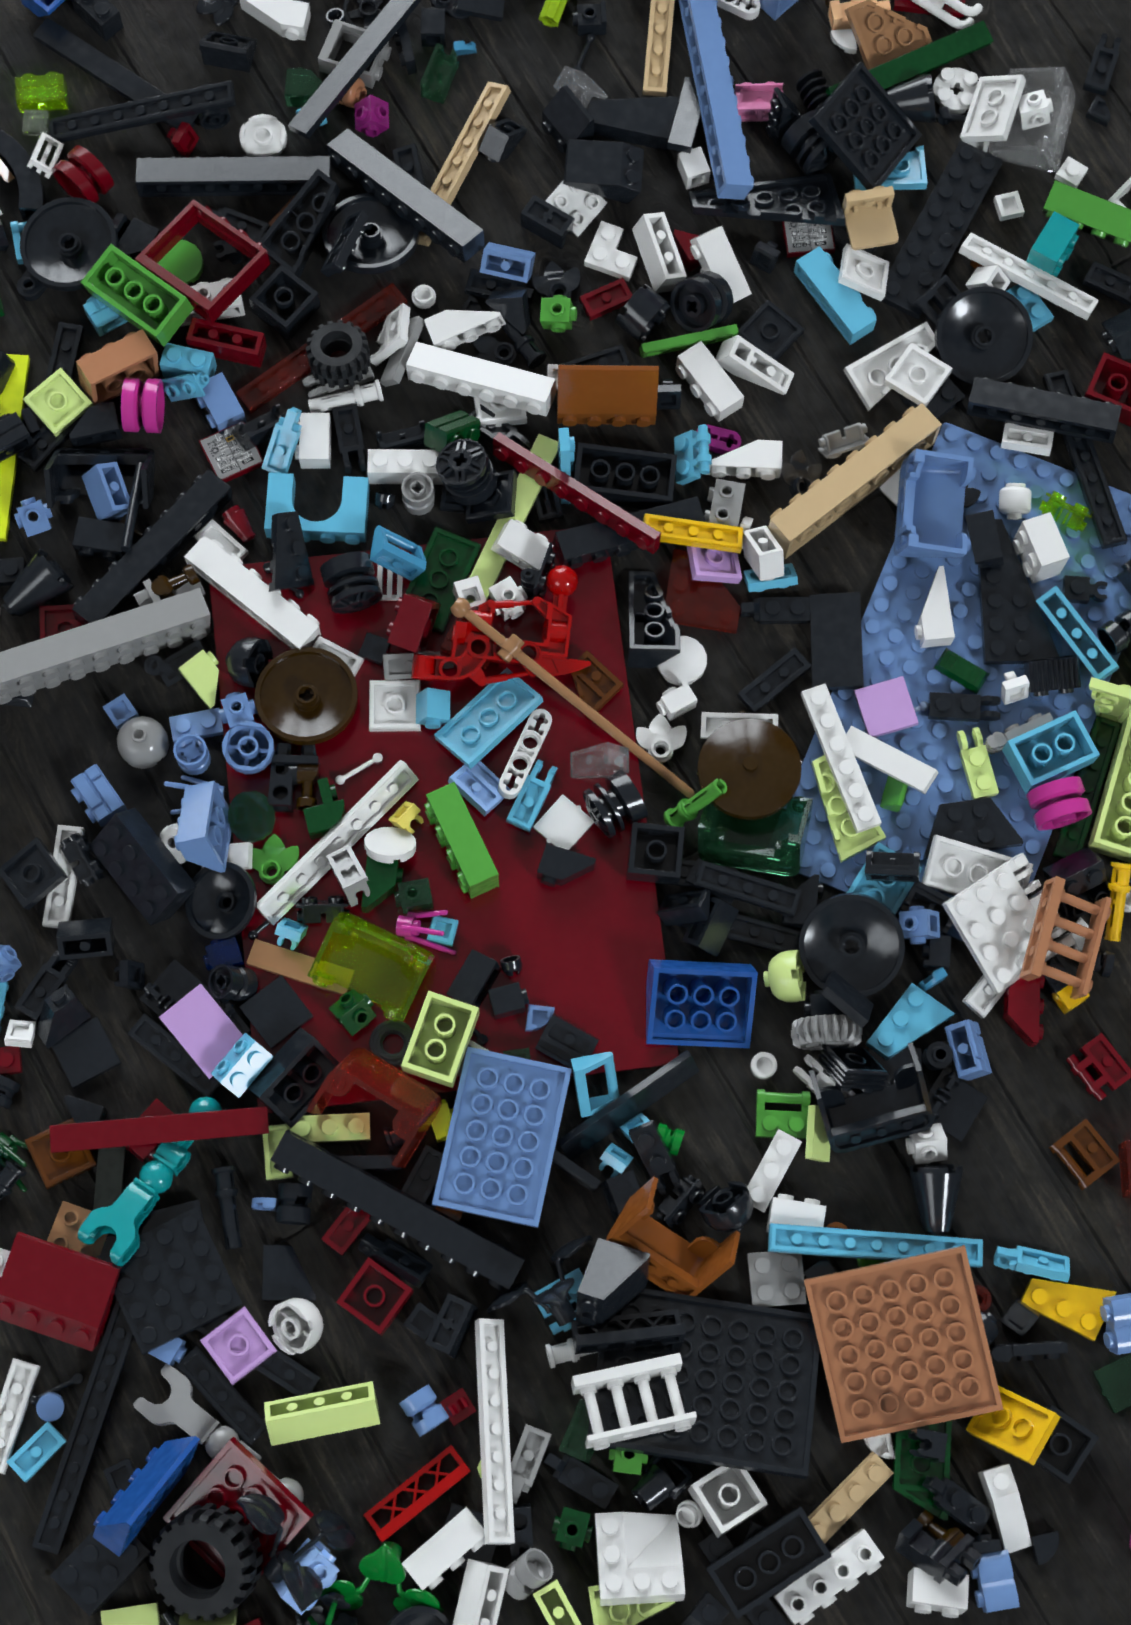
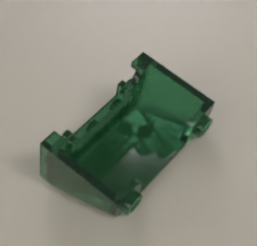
M801 796L793 797L787 804L786 809L783 808L769 817L756 820L735 818L721 812L711 803L703 808L698 824L699 857L703 861L716 865L792 877L797 875L802 864L813 808V799Z

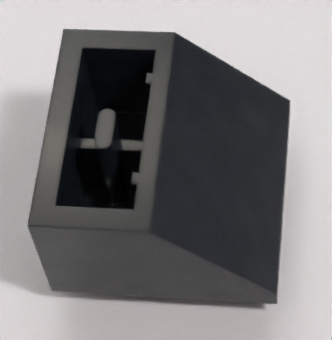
M1088 847L1043 868L1045 880L1055 876L1066 880L1064 885L1066 893L1093 904L1097 900L1110 897L1111 891L1107 887L1108 879L1104 862ZM1063 902L1059 904V910L1063 917L1070 921L1088 913Z

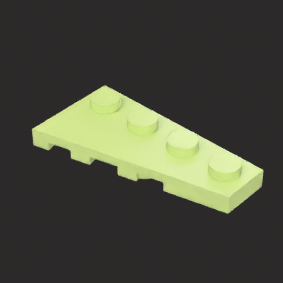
M825 755L812 761L811 765L840 863L876 845L877 842L885 840L886 836L880 826L856 834Z

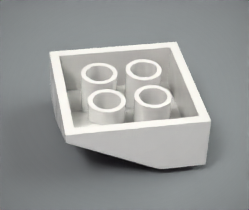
M635 1512L595 1513L600 1606L684 1601V1571L676 1515Z

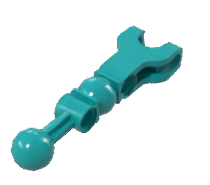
M205 1096L196 1099L191 1104L189 1113L222 1110V1107L214 1098ZM195 1140L161 1143L152 1155L154 1160L142 1166L139 1179L135 1177L134 1181L126 1187L113 1205L97 1208L88 1215L78 1230V1239L90 1245L104 1234L111 1233L116 1235V1241L110 1250V1258L115 1265L124 1266L140 1246V1236L138 1233L140 1225L160 1199L158 1194L164 1193L169 1189L173 1181V1175L177 1177L179 1172L188 1164L191 1153L187 1150Z

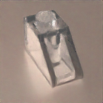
M606 742L571 752V777L607 778L619 770H623L627 774L629 773V748Z

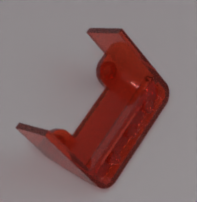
M356 1048L327 1075L306 1111L311 1114L321 1115L333 1095L344 1096L350 1092L354 1084H357L398 1110L393 1120V1130L397 1136L405 1140V1143L392 1165L405 1168L438 1114L442 1104L441 1098L437 1092L364 1048Z

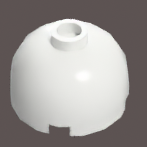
M291 1298L275 1305L270 1312L268 1320L269 1327L273 1326L275 1333L272 1335L273 1341L280 1350L290 1355L304 1353L315 1346L322 1335L324 1327L323 1318L318 1308L312 1302L302 1298Z

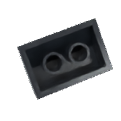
M300 1027L274 1055L248 1089L285 1124L292 1128L346 1069L315 1037Z

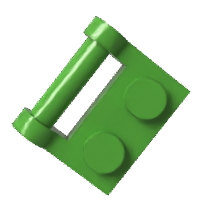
M757 1089L755 1138H774L777 1130L780 1129L796 1139L806 1140L808 1105H810L811 1098L810 1091H802L800 1094L765 1092V1089ZM765 1102L801 1104V1112L765 1110Z

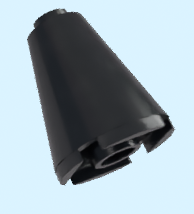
M931 73L886 90L910 121L936 122Z
M39 549L3 597L5 601L3 607L11 616L16 614L21 617L71 591L75 587L73 584H70L72 582L55 560L48 561L45 558L49 554L43 549Z
M928 1163L924 1164V1167H918V1169L917 1164L909 1165L923 1231H928L929 1235L945 1236V1232L951 1230L963 1175V1166L959 1165L954 1170V1164Z

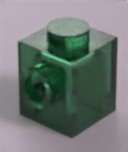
M428 878L397 883L399 891L394 892L396 907H402L403 914H407L408 911L418 912L434 909Z

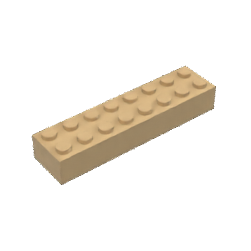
M923 403L916 408L912 406L907 409L902 415V419L898 422H890L880 436H872L865 443L863 449L860 451L856 449L847 456L846 462L840 466L839 464L834 465L827 472V476L824 479H816L810 484L807 492L803 495L798 493L789 501L790 505L784 509H777L770 516V523L767 527L783 549L784 559L792 555L885 483L901 468L904 459L915 449L927 450L934 445L942 424Z

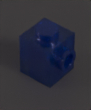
M236 937L227 940L214 939L210 942L211 945L205 946L207 954L203 955L207 970H211L220 964L245 967Z

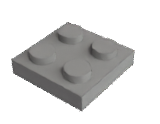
M778 1252L747 1253L752 1305L778 1307L807 1304L802 1254Z

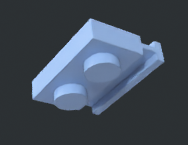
M481 761L471 770L464 764L449 777L448 783L455 782L460 794L483 816H486L504 799L498 792L500 779Z

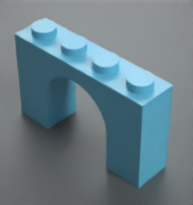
M268 474L264 523L267 538L271 539L272 515L295 511L296 482L294 474ZM343 476L341 505L338 511L329 519L315 522L306 520L299 515L304 541L320 540L327 544L334 543L335 541H345V543L351 545L366 542L370 492L369 478Z

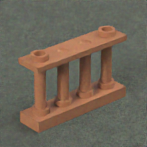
M1055 876L1044 882L1019 978L1031 981L1045 975L1073 986L1070 998L1075 1000L1087 996L1092 989L1093 981L1091 978L1105 923L1111 914L1110 904L1112 898L1105 897L1095 901L1093 904L1066 893L1064 889L1066 880ZM1063 902L1092 914L1088 928L1060 917L1059 913H1057L1059 904ZM1057 926L1084 937L1085 942L1082 952L1053 941L1051 937L1053 927ZM1050 950L1079 962L1076 976L1046 965L1047 951Z

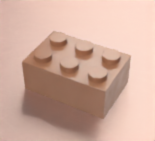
M143 329L137 332H130L123 339L114 343H107L102 349L94 353L84 354L76 361L80 385L94 406L99 402H108L120 396L125 377L140 378L142 384H144L148 378L154 379L160 376L157 351Z

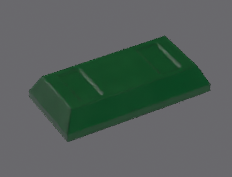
M948 648L944 650L933 668L975 694L979 692L990 674Z

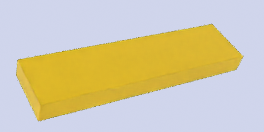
M644 514L643 522L661 533L660 542L741 553L743 527Z

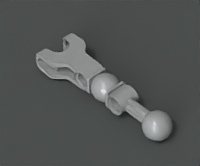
M165 1364L161 1369V1375L171 1385V1394L168 1400L162 1404H153L140 1397L133 1403L134 1408L154 1425L167 1426L174 1424L191 1437L197 1436L200 1439L199 1443L203 1447L205 1446L207 1454L212 1459L233 1437L257 1460L260 1461L262 1458L243 1441L239 1440V1436L234 1429L229 1426H221L216 1419L194 1402L191 1382L169 1364ZM276 1477L303 1502L304 1491L298 1481L292 1478L279 1479Z

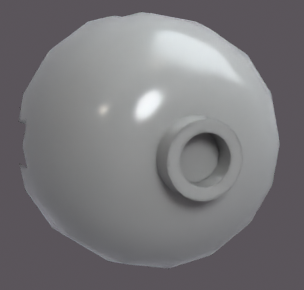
M139 716L126 721L119 729L117 746L120 755L129 765L145 769L157 765V762L162 758L164 759L168 752L169 739L167 732L159 722L151 717Z

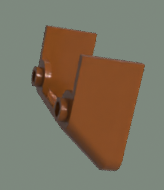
M654 1176L628 1199L606 1240L650 1253L648 1280L667 1292L696 1296L734 1265L740 1232L736 1230L721 1243L707 1236L698 1237L691 1243L650 1217L655 1207L653 1199L658 1183V1178Z

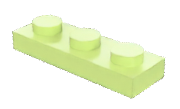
M370 1113L305 1115L290 1128V1131L313 1143L371 1141Z

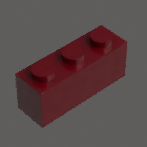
M192 317L186 337L189 348L212 352L215 358L261 368L267 348L265 335L262 332L217 322L211 324L207 320Z

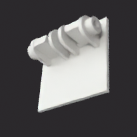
M563 180L545 201L575 218L572 232L579 237L607 202L599 195L564 185Z

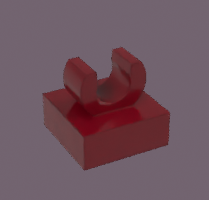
M181 122L178 129L171 128L167 134L168 138H172L171 142L179 154L189 158L199 140L191 125Z
M463 1388L439 1402L448 1414L453 1426H456L477 1412Z

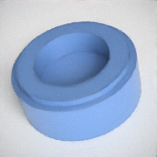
M47 1392L39 1398L36 1411L42 1420L48 1422L55 1421L63 1414L65 1403L58 1393Z

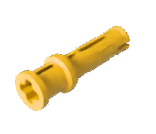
M1111 862L1110 866L1113 867L1111 883H1108L1107 886L1108 890L1111 891V914L1106 923L1104 940L1121 942L1126 895L1131 891V886L1129 885L1131 864Z

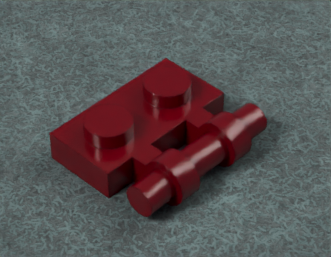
M1102 1033L1079 1049L1085 1056L1084 1060L1080 1062L1074 1054L1066 1059L1072 1068L1070 1071L1074 1076L1078 1075L1087 1087L1085 1090L1089 1095L1093 1094L1098 1102L1107 1096L1101 1089L1104 1084H1107L1113 1092L1131 1078L1130 1067ZM1090 1064L1100 1075V1078L1096 1081L1086 1070V1067Z

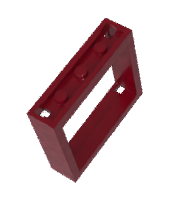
M194 199L135 258L137 263L184 295L193 306V311L211 324L270 265L268 251L262 247V243H256L249 238L245 231L242 229L237 230L231 226L226 218L223 216L218 217L207 205L204 207ZM198 222L251 258V261L212 301L157 264Z

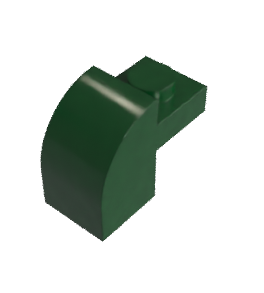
M327 777L317 780L323 804L303 809L311 840L323 837L346 814L344 799L337 800L335 784L329 785Z

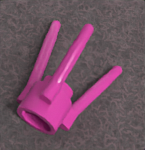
M447 910L417 913L408 911L407 916L399 915L396 923L397 936H403L407 941H414L451 955L456 954V951L417 937L419 933L443 936L444 931L421 927V921L416 919L447 915Z

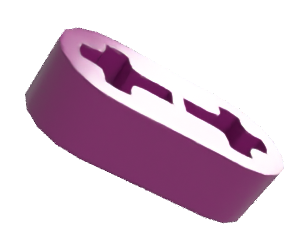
M708 425V433L711 435L709 451L724 455L741 447V437L737 432ZM729 439L733 440V444L731 447H727L726 442H728Z

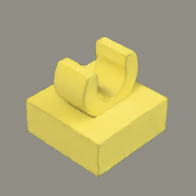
M407 801L388 819L395 827L404 829L411 834L415 832L410 827L412 820L415 819L419 824L424 822L423 818L418 815L421 810L414 803Z

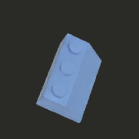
M215 781L185 786L184 797L181 799V814L178 817V831L174 837L175 847L178 851H181L186 861L220 873L225 872L232 832L231 810Z

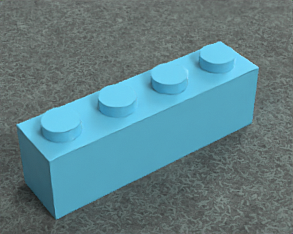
M819 246L796 260L794 273L851 345L874 330L877 320L876 314L871 307H867L864 304L858 291L838 283L840 270L834 265L831 255L828 252H824Z
M1057 585L1036 600L1037 604L1094 678L1104 680L1119 669L1117 663Z

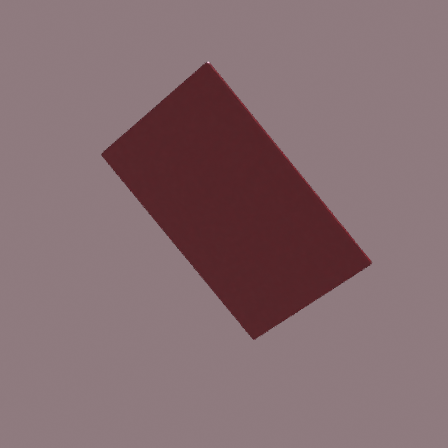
M566 529L533 533H539L544 535L548 539V542H551L552 545H554L553 539L555 536V532H559ZM489 537L469 539L471 541L482 544V548L472 568V571ZM427 544L419 545L422 547L423 553ZM553 546L552 552L556 553L555 547ZM398 547V548H400V549H402V550H404V551H406V552L412 554L411 552H409V551H407V550H405V549H403V548H401V547ZM369 550V551H359V552H366V553L370 554V553H371V550ZM557 553L554 559L555 567L560 565ZM341 554L308 557L314 585L297 588L304 591V596L300 599L295 597L291 589L281 590L280 592L284 599H292L296 602L303 614L306 616L310 614L320 623L318 625L321 632L320 636L356 655L359 654L367 632L388 639L389 636H386V632L390 622L395 621L397 612L394 609L397 601H379L369 608L354 613H335L330 606V600L327 596L329 589L324 586L320 567L329 559ZM608 557L602 562L594 563L590 561L584 563L579 568L573 569L578 576V586L575 592L568 596L566 612L572 615L567 660L578 659L587 650L623 683L624 687L598 713L636 743L611 557ZM507 560L496 584L511 576L517 587L520 586L522 569ZM266 562L242 564L248 570L252 568L257 571L262 577L261 580L267 585L272 582V574L266 573L263 569V565ZM372 562L375 569L373 577L377 578L378 564ZM384 567L382 595H387L388 569ZM394 572L392 583V595H397L398 574ZM404 577L402 598L411 582ZM210 584L216 658L219 662L217 668L219 669L220 701L225 699L230 693L246 692L248 700L253 699L255 703V688H248L237 684L228 673L225 658L230 648L236 641L246 637L268 640L272 648L273 659L291 650V648ZM547 587L544 600L552 603L553 594ZM526 605L524 613L513 620L509 618L504 621L501 615L496 616L494 614L492 627L505 638L515 634L521 640L541 643L544 617L532 605ZM452 614L443 635L432 631L425 651H440V656L450 657L453 625H456V621L467 622V619L464 617L457 618ZM474 641L471 643V650L475 654H482L485 648L482 642ZM391 644L387 654L412 651ZM499 645L496 648V652L501 649ZM525 647L522 649L526 655L534 659L535 652L532 648ZM364 660L355 676L358 689V704L352 720L334 738L315 744L320 761L319 779L327 777L329 785L335 784L337 800L344 799L346 813L399 760L404 761L419 779L351 847L364 872L368 856L366 850H364V838L367 833L374 829L395 827L388 819L405 801L414 803L421 810L418 815L423 818L424 822L419 824L414 819L410 823V827L415 831L412 835L416 839V852L407 861L400 862L399 859V867L404 868L403 881L397 884L396 892L369 913L362 912L363 891L357 892L358 904L351 907L349 903V906L345 907V909H350V920H345L344 923H326V913H321V923H306L305 925H308L305 937L294 950H291L354 970L355 974L349 991L354 988L360 995L365 993L374 1005L371 1009L376 1014V1017L365 1028L351 1036L329 1010V1007L337 1002L342 995L284 977L314 1016L301 1028L315 1037L346 1069L311 1108L457 1091L460 1082L459 1076L456 1078L454 1087L451 1088L404 1072L402 1067L387 1068L380 1065L370 1052L369 1040L373 1030L379 1024L388 1020L402 1021L414 1031L428 991L448 997L446 993L472 949L497 961L500 967L501 959L512 955H519L522 961L520 974L516 975L514 971L513 976L510 977L501 970L491 989L519 982L521 989L526 988L529 1004L555 1007V1015L600 1039L593 1054L612 1052L616 1072L664 1066L679 1056L677 1045L646 1044L649 959L665 960L660 917L657 914L659 908L655 883L626 880L632 824L623 817L625 830L619 832L615 828L616 835L608 838L594 823L570 849V851L595 858L596 865L594 870L562 886L556 884L555 887H551L541 883V879L537 878V870L547 844V839L533 827L529 833L506 822L516 798H504L486 816H483L462 796L499 873L498 887L471 899L468 892L463 894L457 881L456 873L458 871L457 869L452 871L446 858L447 848L446 846L441 848L436 837V824L430 825L424 804L427 803L426 794L448 785L449 777L460 769L464 763L435 739L434 734L444 725L439 729H427L425 725H421V731H369V680L385 679L384 665L381 666ZM486 661L481 666L485 677L498 675L506 668L513 673L525 671L521 665ZM455 666L454 668L442 669L446 676L450 677L456 674ZM571 673L554 676L579 697ZM519 677L542 696L544 702L536 709H544L552 716L551 727L529 775L538 759L543 761V768L538 774L537 779L545 781L549 769L552 766L558 768L551 784V789L533 826L562 794L576 806L580 805L581 810L590 817L582 792L586 789H591L594 792L593 785L597 783L608 791L605 778L619 770H623L628 775L643 799L638 757L592 720L589 721L586 715L539 677ZM469 678L453 682L420 680L421 691L427 687L450 691V719L488 685L479 687ZM398 679V680H418V679ZM258 713L254 714L255 722L264 726ZM529 716L480 760L499 779L504 772ZM541 717L536 720L534 729L536 732L539 731L541 724L544 723V719ZM228 723L223 724L224 737L230 729ZM270 732V735L272 736L273 741H274V755H275V751H276V748H277V744H278V743H288V742H285V741H283V740L277 738L276 736H274V735ZM529 737L523 740V744L527 748L532 749L537 746V742L533 738ZM289 743L292 745V755H301V745ZM375 753H380L383 756L382 763L372 764L346 779L344 784L338 785L335 782V778L338 775L343 776L373 759ZM516 759L513 762V766L517 770H524L527 768V763L523 759ZM226 761L233 843L250 842L253 844V848L262 850L266 841L273 834H276L286 848L291 846L299 847V861L321 839L311 840L304 811L296 809L297 798L302 797L301 785H294L293 812H270L268 808V793L272 763L265 770L256 774H243L235 771ZM513 775L509 784H506L510 789L514 788L516 779ZM317 782L314 784L312 797L316 798L317 805H321L323 801ZM644 818L638 823H647V820ZM252 868L246 871L254 881L258 902L275 884L270 885L263 882L259 876V871ZM271 869L269 876H274L277 869ZM332 869L303 896L318 897V900H328L329 896H344V900L347 899ZM295 904L275 925L270 923L258 934L257 940L278 946L277 939L279 936L275 934L277 924L284 917L297 921V911H302V908H296ZM257 908L251 921L242 931L245 968L252 969L258 978L256 994L279 977V975L246 964L254 940L248 938V933L251 930H256L267 920ZM447 910L448 914L441 916L459 920L453 947L442 946L455 950L456 954L451 955L414 941H407L403 936H397L396 923L399 915L407 916L408 911L417 913ZM432 917L417 918L416 920L421 921V927L430 928ZM419 933L417 937L427 940L428 934ZM285 938L283 944L279 947L290 950L292 942L290 939ZM486 995L479 1008L480 1014L475 1028L480 1034L488 1037V1042L480 1046L496 1053L567 1067L535 1049L546 1026L537 1031L525 1032L529 1004H525L526 1012L495 1020L489 995ZM250 1022L251 1037L273 1056L297 1032L295 1031L271 1049ZM396 1034L388 1035L383 1041L384 1050L390 1054L400 1052L404 1045L403 1039ZM472 1034L470 1040L479 1044L477 1042V1037L474 1034ZM604 1065L586 1073L585 1075L605 1073ZM257 1098L258 1107H265L266 1105ZM267 1107L268 1114H269V1113H273V1112Z

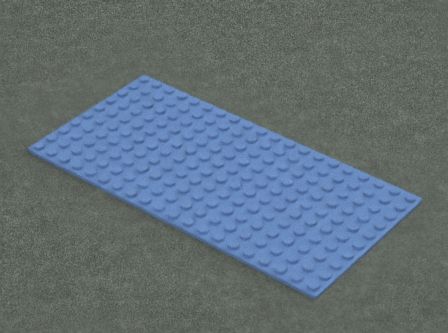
M950 423L942 425L932 451L974 457L973 466L976 467V475L974 480L968 484V488H975L981 491L978 500L972 506L964 508L962 533H966L967 538L970 539L966 515L993 510L995 519H1002L1012 542L1022 521L1051 512L1070 558L1060 575L1031 584L1029 577L1026 578L1036 600L1056 585L1063 593V578L1065 575L1090 577V584H1095L1098 581L1107 582L1106 589H1097L1099 594L1107 595L1105 602H1096L1090 598L1088 604L1070 603L1099 640L1097 635L1098 627L1109 620L1114 621V618L1125 610H1131V595L1116 577L1123 571L1121 566L1131 559V494L1109 486L1128 541L1124 545L1102 549L1075 472L1021 451L1001 448V443ZM1006 483H1024L1026 488H1029L1032 492L1031 511L1028 514L1022 515L1020 520L1007 519V514H1002L999 511V491L1006 487ZM893 543L861 620L864 687L903 676L913 707L919 706L922 701H926L929 704L930 692L975 694L933 669L944 650L948 648L990 673L979 692L975 695H989L1001 698L1002 682L1006 681L1004 673L1014 671L1017 677L1025 675L1024 664H984L978 564H975L972 545L969 552L963 558L895 556ZM1017 555V557H1018V559H1019V561H1020V564H1021V566H1022V563H1023V562H1022V560H1021V558H1020V555ZM939 566H944L955 638L952 644L948 646L921 648L920 640L915 638L914 628L918 624L936 571ZM1038 605L1059 656H1077ZM1120 653L1117 655L1110 654L1117 663ZM1080 658L1081 687L1074 688L1072 693L1061 694L1058 693V690H1050L1049 695L1034 696L1033 693L1029 692L1028 698L1004 705L1002 699L1001 704L996 706L981 705V712H999L1000 719L997 721L928 719V710H920L916 712L919 722L917 726L876 737V739L938 771V775L926 794L910 786L907 787L903 805L898 812L880 807L888 775L856 759L881 819L880 827L886 836V839L879 843L896 853L919 852L920 867L923 868L919 874V882H922L927 863V859H924V853L938 806L940 804L972 800L959 755L960 748L956 736L957 731H964L969 749L975 747L974 739L972 738V728L979 727L984 745L990 734L992 735L997 731L1005 733L1006 728L1016 723L1021 726L1027 723V720L1035 714L1041 713L1044 715L1050 712L1055 720L1076 710L1088 734H1090L1096 718L1095 700L1092 699V690L1089 689V683L1093 675ZM1112 674L1103 681L1109 682ZM857 689L832 690L830 696L845 733L848 732L851 726L867 733L854 694V690ZM815 732L801 765V778L797 791L782 811L764 858L770 863L807 878L814 874L819 875V883L847 893L866 862V851L873 850L875 845L840 863L811 765L812 761L825 755ZM1003 751L995 752L992 755L988 754L999 790L998 795L990 798L1023 839L1022 846L989 851L1012 858L1020 853H1024L1029 863L1033 864L1030 883L1035 878L1052 830L1040 831L1037 829L1033 816L1038 810L1030 808L1027 794L1023 791ZM1071 773L1063 778L1073 777L1074 773ZM936 890V891H938V892H940V893L946 895V896L949 897V898H952V897L955 896V895H952V894H949V893H946V892H942V891ZM905 899L903 900L902 904L900 905L899 909L897 910V912H896L897 915H899V912H902V911H900V908H901V906L903 905ZM952 924L946 935L963 941L956 927Z

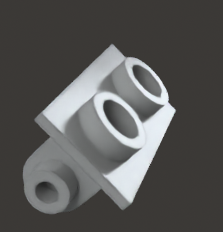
M858 422L844 427V437H841L839 429L823 434L822 438L818 439L820 445L818 451L827 459L840 457L842 453L851 450L863 449L865 443L869 440L864 434L868 432L866 424Z

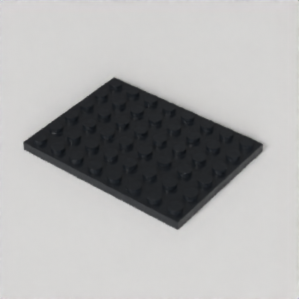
M643 1289L616 1314L625 1315L679 1309L681 1324L684 1323L685 1327L683 1343L599 1352L596 1371L680 1353L683 1364L680 1372H677L675 1376L685 1414L696 1411L697 1418L695 1424L691 1425L689 1430L675 1432V1429L614 1442L610 1443V1447L607 1449L807 1479L820 1352L812 1314L651 1289ZM674 1317L662 1318L657 1326L674 1325ZM635 1321L630 1329L650 1326L643 1321ZM608 1324L603 1331L609 1332L623 1329L616 1324ZM661 1376L651 1378L649 1386L658 1420L674 1416L665 1379L661 1378ZM634 1382L624 1384L622 1391L631 1426L646 1423L647 1419L638 1384ZM608 1388L598 1389L595 1397L604 1432L619 1429L620 1425L611 1390H608ZM589 1419L587 1435H592L593 1431Z

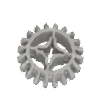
M824 1014L799 1018L793 1021L791 1030L793 1045L798 1049H808L810 1051L822 1050V1045L854 1047L862 1042L861 1035H863L862 1027L843 1014Z

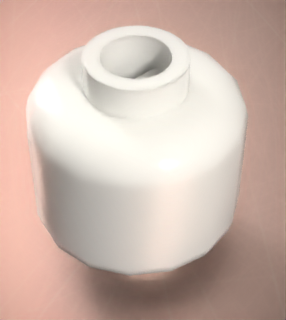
M1006 483V487L999 491V511L1002 514H1007V519L1020 520L1022 515L1028 514L1031 511L1032 492L1029 488H1026V484Z

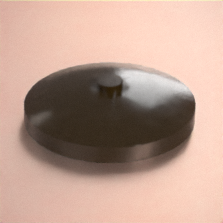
M302 647L300 650L295 648L278 655L265 666L256 683L255 704L262 723L274 736L296 745H315L334 738L348 726L357 709L358 689L351 669L337 655L315 647Z
M739 719L719 727L705 741L698 760V779L701 789L717 778L722 779L727 785V792L716 798L711 804L721 812L739 819H762L779 812L794 797L801 778V759L792 739L779 727L759 719Z

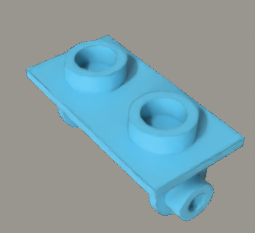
M200 372L196 375L192 373L162 379L165 393L171 402L205 396L203 388L207 386L210 379L207 374Z

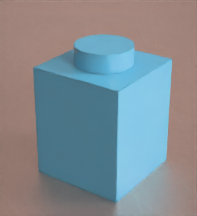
M427 687L416 694V724L425 725L427 729H439L450 721V691Z

